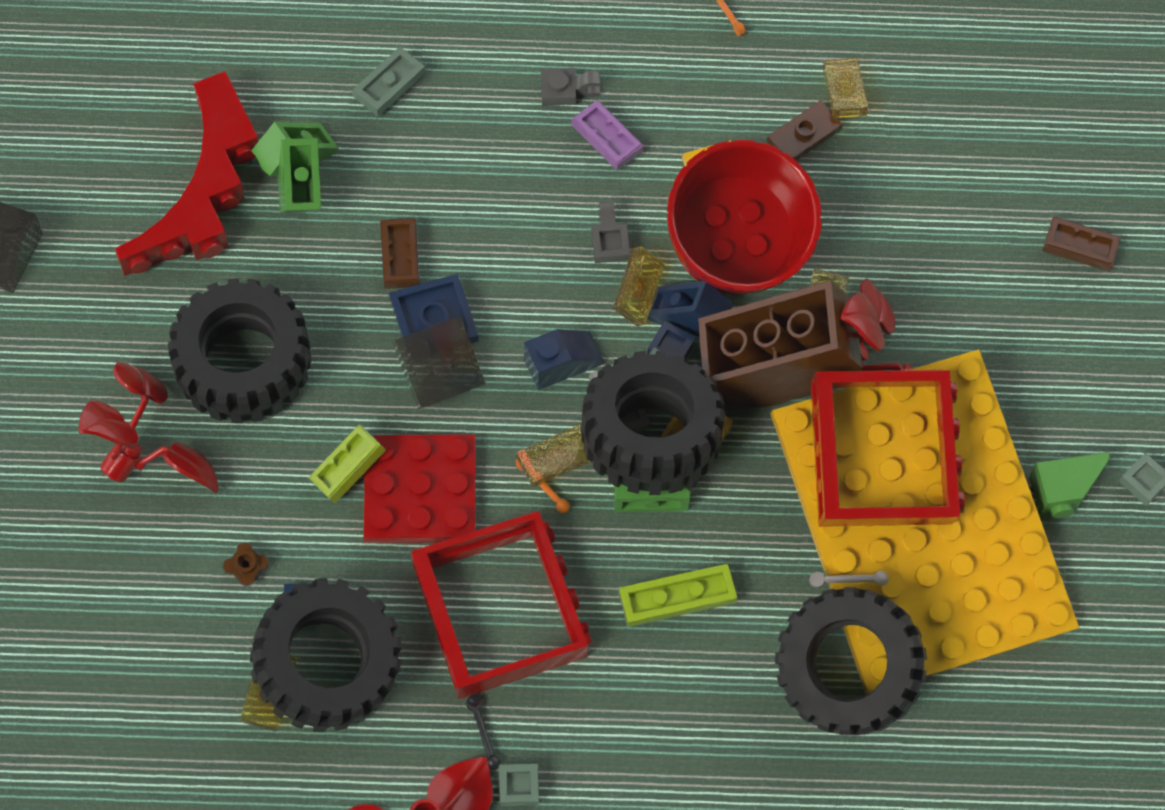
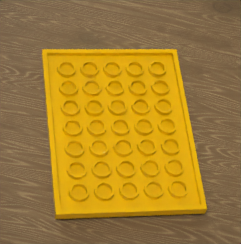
M979 349L910 369L950 370L951 382H955L957 386V400L952 405L953 418H958L960 425L959 439L955 440L956 454H960L962 458V474L958 477V491H963L965 509L963 513H960V518L953 524L819 527L812 401L808 399L772 410L770 414L825 576L875 575L878 571H884L889 577L888 582L882 586L875 582L828 583L829 588L839 590L844 589V587H856L858 589L870 590L885 596L903 608L911 616L910 619L918 627L922 635L921 641L923 647L926 648L927 660H925L926 677L1079 628ZM935 386L857 387L833 392L839 508L943 506ZM856 625L843 626L865 694L867 695L878 687L886 673L887 655L880 639L867 628Z

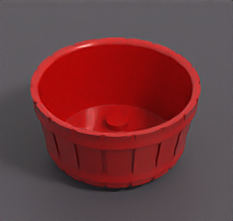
M743 139L733 140L732 142H720L694 155L686 163V167L683 166L677 174L673 183V189L671 188L668 197V232L679 261L697 281H704L714 286L719 292L727 294L759 292L780 285L791 278L812 256L821 233V202L818 193L815 192L817 189L805 170L803 171L802 166L786 152L783 153L781 149L770 144L756 143L754 140Z

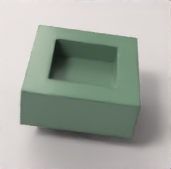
M1145 453L1121 476L1118 482L1147 506L1165 488V469Z
M538 763L499 765L500 807L539 805Z

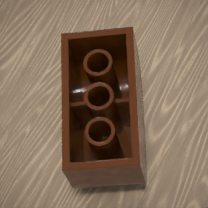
M830 280L698 318L702 369L705 370L704 377L710 376L718 386L717 392L722 394L726 402L739 407L757 408L810 396V381L816 372L863 371L859 332L850 324L840 319L844 307L851 297Z

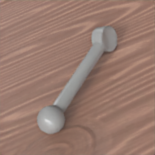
M878 571L875 575L824 576L821 572H814L811 574L809 582L815 588L821 587L824 583L875 582L882 586L888 582L889 577L884 571Z

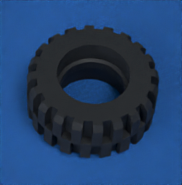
M238 278L227 279L228 284L222 286L215 282L207 286L208 291L204 294H201L199 291L189 298L191 305L189 307L182 305L176 313L178 322L171 324L169 331L171 341L168 343V353L176 381L179 383L180 390L185 398L192 400L193 407L201 413L209 409L210 416L213 419L222 421L227 416L230 417L231 423L243 424V418L252 417L253 422L264 420L263 414L271 411L273 415H276L283 410V402L292 403L299 396L297 387H304L308 380L307 370L311 368L312 357L305 319L301 310L296 309L295 302L288 295L283 294L280 296L279 288L271 284H267L264 288L261 287L260 280L248 279L247 283H239ZM235 330H255L267 335L274 341L275 346L268 359L260 366L246 372H225L215 368L207 361V354L211 346L220 337Z
M646 351L635 352L634 357L628 358L624 355L615 359L614 366L610 364L605 365L598 371V377L590 381L583 401L581 442L584 443L583 451L587 459L591 462L593 461V468L599 475H608V482L616 487H620L621 484L627 486L628 492L639 494V490L649 491V495H660L661 491L668 490L669 494L682 491L683 484H686L688 487L700 481L701 475H705L711 470L721 446L725 412L723 411L724 400L722 394L717 392V384L710 376L705 378V370L694 363L691 366L687 364L686 358L676 355L675 358L666 356L667 352L656 351L655 354L646 355ZM652 408L672 414L684 425V428L667 437H646L631 431L620 419L632 411Z
M327 578L315 579L313 584L308 586L305 582L294 585L291 592L280 594L275 599L273 605L267 608L254 635L253 645L250 650V662L253 663L251 675L253 683L260 686L259 696L263 702L267 703L270 701L275 707L273 713L280 719L284 715L292 719V726L300 729L304 725L313 726V732H325L327 728L334 727L335 731L347 729L351 723H360L373 710H376L394 685V679L401 665V659L398 658V654L402 649L401 637H395L394 634L397 624L393 616L386 618L383 613L386 606L380 599L372 602L367 598L370 591L362 586H359L358 590L355 591L348 588L349 581L338 579L336 584H328ZM318 623L334 625L348 633L355 641L360 652L361 664L357 675L348 684L336 688L320 687L308 682L296 671L290 658V646L294 636L303 627Z
M844 587V589L839 590L829 589L823 591L822 595L816 598L810 597L802 603L803 607L798 612L793 611L787 619L790 623L785 631L781 630L778 641L781 642L779 653L775 652V664L779 665L780 672L779 675H776L779 687H783L787 694L784 698L790 707H795L799 712V716L807 723H812L823 731L840 735H867L872 732L882 731L890 727V724L896 720H901L908 713L907 710L912 703H916L921 694L919 690L922 682H925L927 673L925 671V660H927L926 648L923 647L922 635L918 627L910 619L911 616L903 608L895 604L894 601L885 596L856 587ZM848 625L861 626L873 632L882 642L887 655V669L883 680L875 690L859 698H844L832 693L822 683L816 669V656L823 639L833 630Z

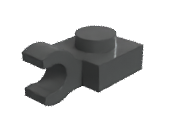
M575 68L541 69L542 106L576 105V96L593 97L600 95V78L597 71L585 72L576 77Z
M613 201L599 202L600 225H591L594 262L629 261L630 247L627 223H616Z

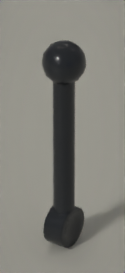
M471 695L467 699L466 707L473 711L487 754L489 769L496 770L501 762L499 757L494 755L480 711L482 699L478 695Z

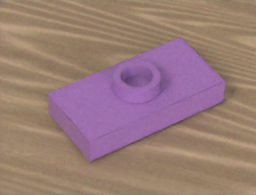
M598 99L571 120V125L616 171L643 152V144Z

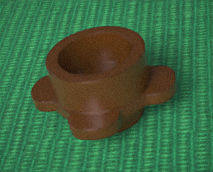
M241 543L237 546V552L233 557L224 561L223 568L227 574H233L242 585L250 586L261 575L262 570L268 567L269 562L265 555H259L253 551L251 544ZM243 562H249V566L243 567Z

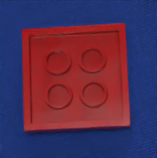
M475 434L372 435L386 451L365 472L364 543H438L475 531Z

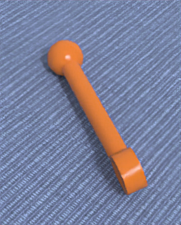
M716 0L733 25L736 35L738 37L744 35L746 30L742 22H738L724 0Z
M519 455L516 458L517 469L526 471L556 503L558 512L567 513L570 510L569 501L561 499L530 466V459L527 455Z

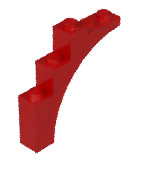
M226 71L193 83L196 99L202 114L204 129L201 154L194 175L180 199L160 221L140 236L114 249L124 276L132 273H142L148 270L151 265L163 260L176 259L190 249L197 261L204 257H215L224 249L229 248L225 230L216 212L230 210L240 202L245 201L242 183L233 165L251 161L255 157L252 149L259 141Z

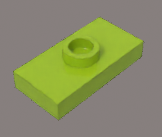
M359 424L308 478L331 501L336 503L386 449Z

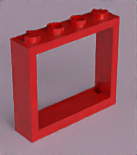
M950 370L816 372L810 383L819 527L948 525L958 520L960 513H963L965 509V498L963 491H958V477L962 474V458L960 454H956L955 440L959 439L960 425L958 418H953L952 404H955L957 400V386L955 382H951ZM935 386L943 506L839 508L833 388Z
M539 511L411 551L412 566L458 700L588 657V644L592 643L588 624L586 621L582 623L579 621L576 610L580 609L577 594L574 588L568 589L563 578L568 575L565 561L561 554L555 555L551 543L555 542L553 529L550 528L549 522L543 523ZM532 537L570 644L474 676H469L433 568Z

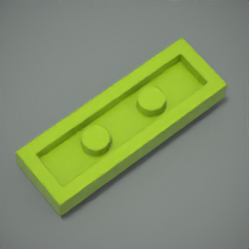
M728 564L619 587L618 592L627 627L737 603V594Z

